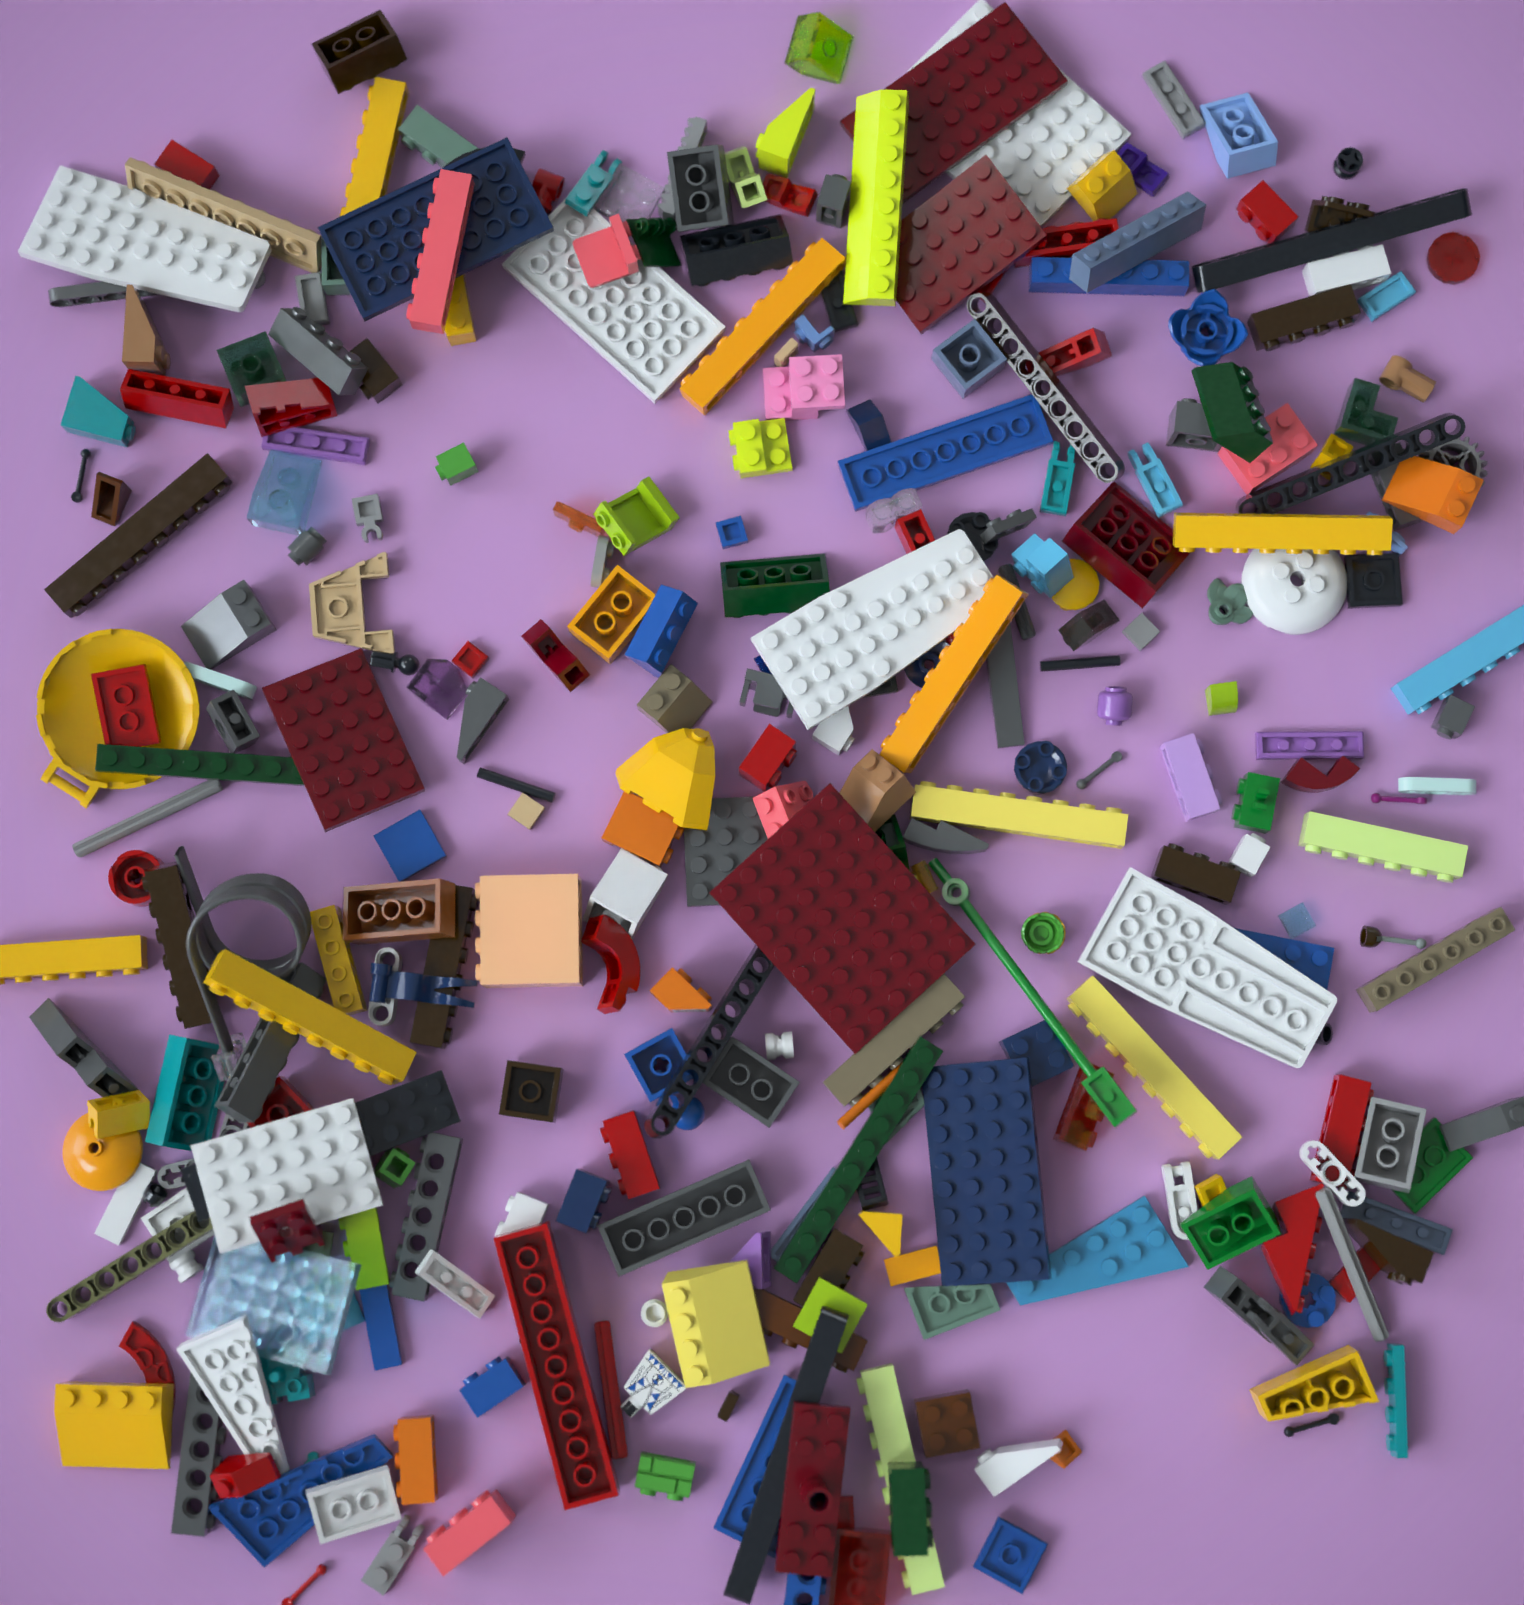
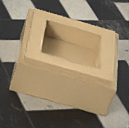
M791 338L774 356V364L777 367H785L789 363V357H795L798 354L799 343Z
M522 792L507 815L531 830L545 807Z

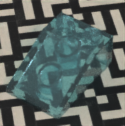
M270 449L254 488L247 514V519L252 526L299 536L306 529L322 461Z

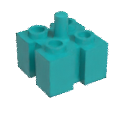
M308 1340L284 1344L280 1346L281 1352L277 1353L275 1346L257 1349L272 1405L282 1402V1396L287 1395L288 1402L308 1399L316 1395L313 1374H305L304 1365L311 1362Z

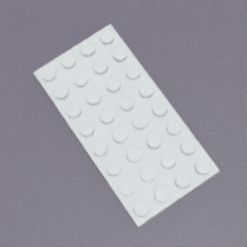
M564 200L548 216L554 231L516 249L502 266L655 404L726 330V326L661 268L644 267L641 260L637 261L639 272L595 288H590L575 253L573 241L610 227V223L596 210L592 209L586 217L566 205Z

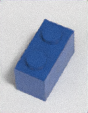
M498 1356L485 1365L488 1369L480 1376L475 1372L463 1380L465 1386L459 1391L477 1418L526 1385L509 1357L502 1360Z

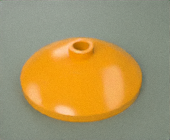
M88 1113L82 1115L73 1123L66 1134L63 1144V1161L68 1174L80 1186L94 1191H108L126 1183L138 1169L143 1154V1142L139 1130L97 1139L94 1127H89ZM95 1144H98L99 1150L94 1153L92 1148Z

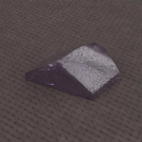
M427 659L406 688L422 703L448 720L465 698V692L468 687L464 683L460 670L447 659Z

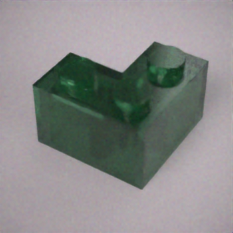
M1354 378L1348 386L1334 435L1360 444L1369 445L1394 434L1398 418L1373 410L1381 385Z

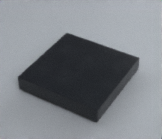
M1399 553L1346 555L1344 557L1347 573L1348 609L1398 607L1403 605Z

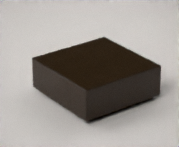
M732 1390L728 1392L718 1412V1418L727 1422L740 1394Z

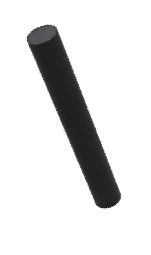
M1119 655L1040 661L1041 672L1120 666Z
M481 767L477 773V778L553 803L556 795L555 792Z

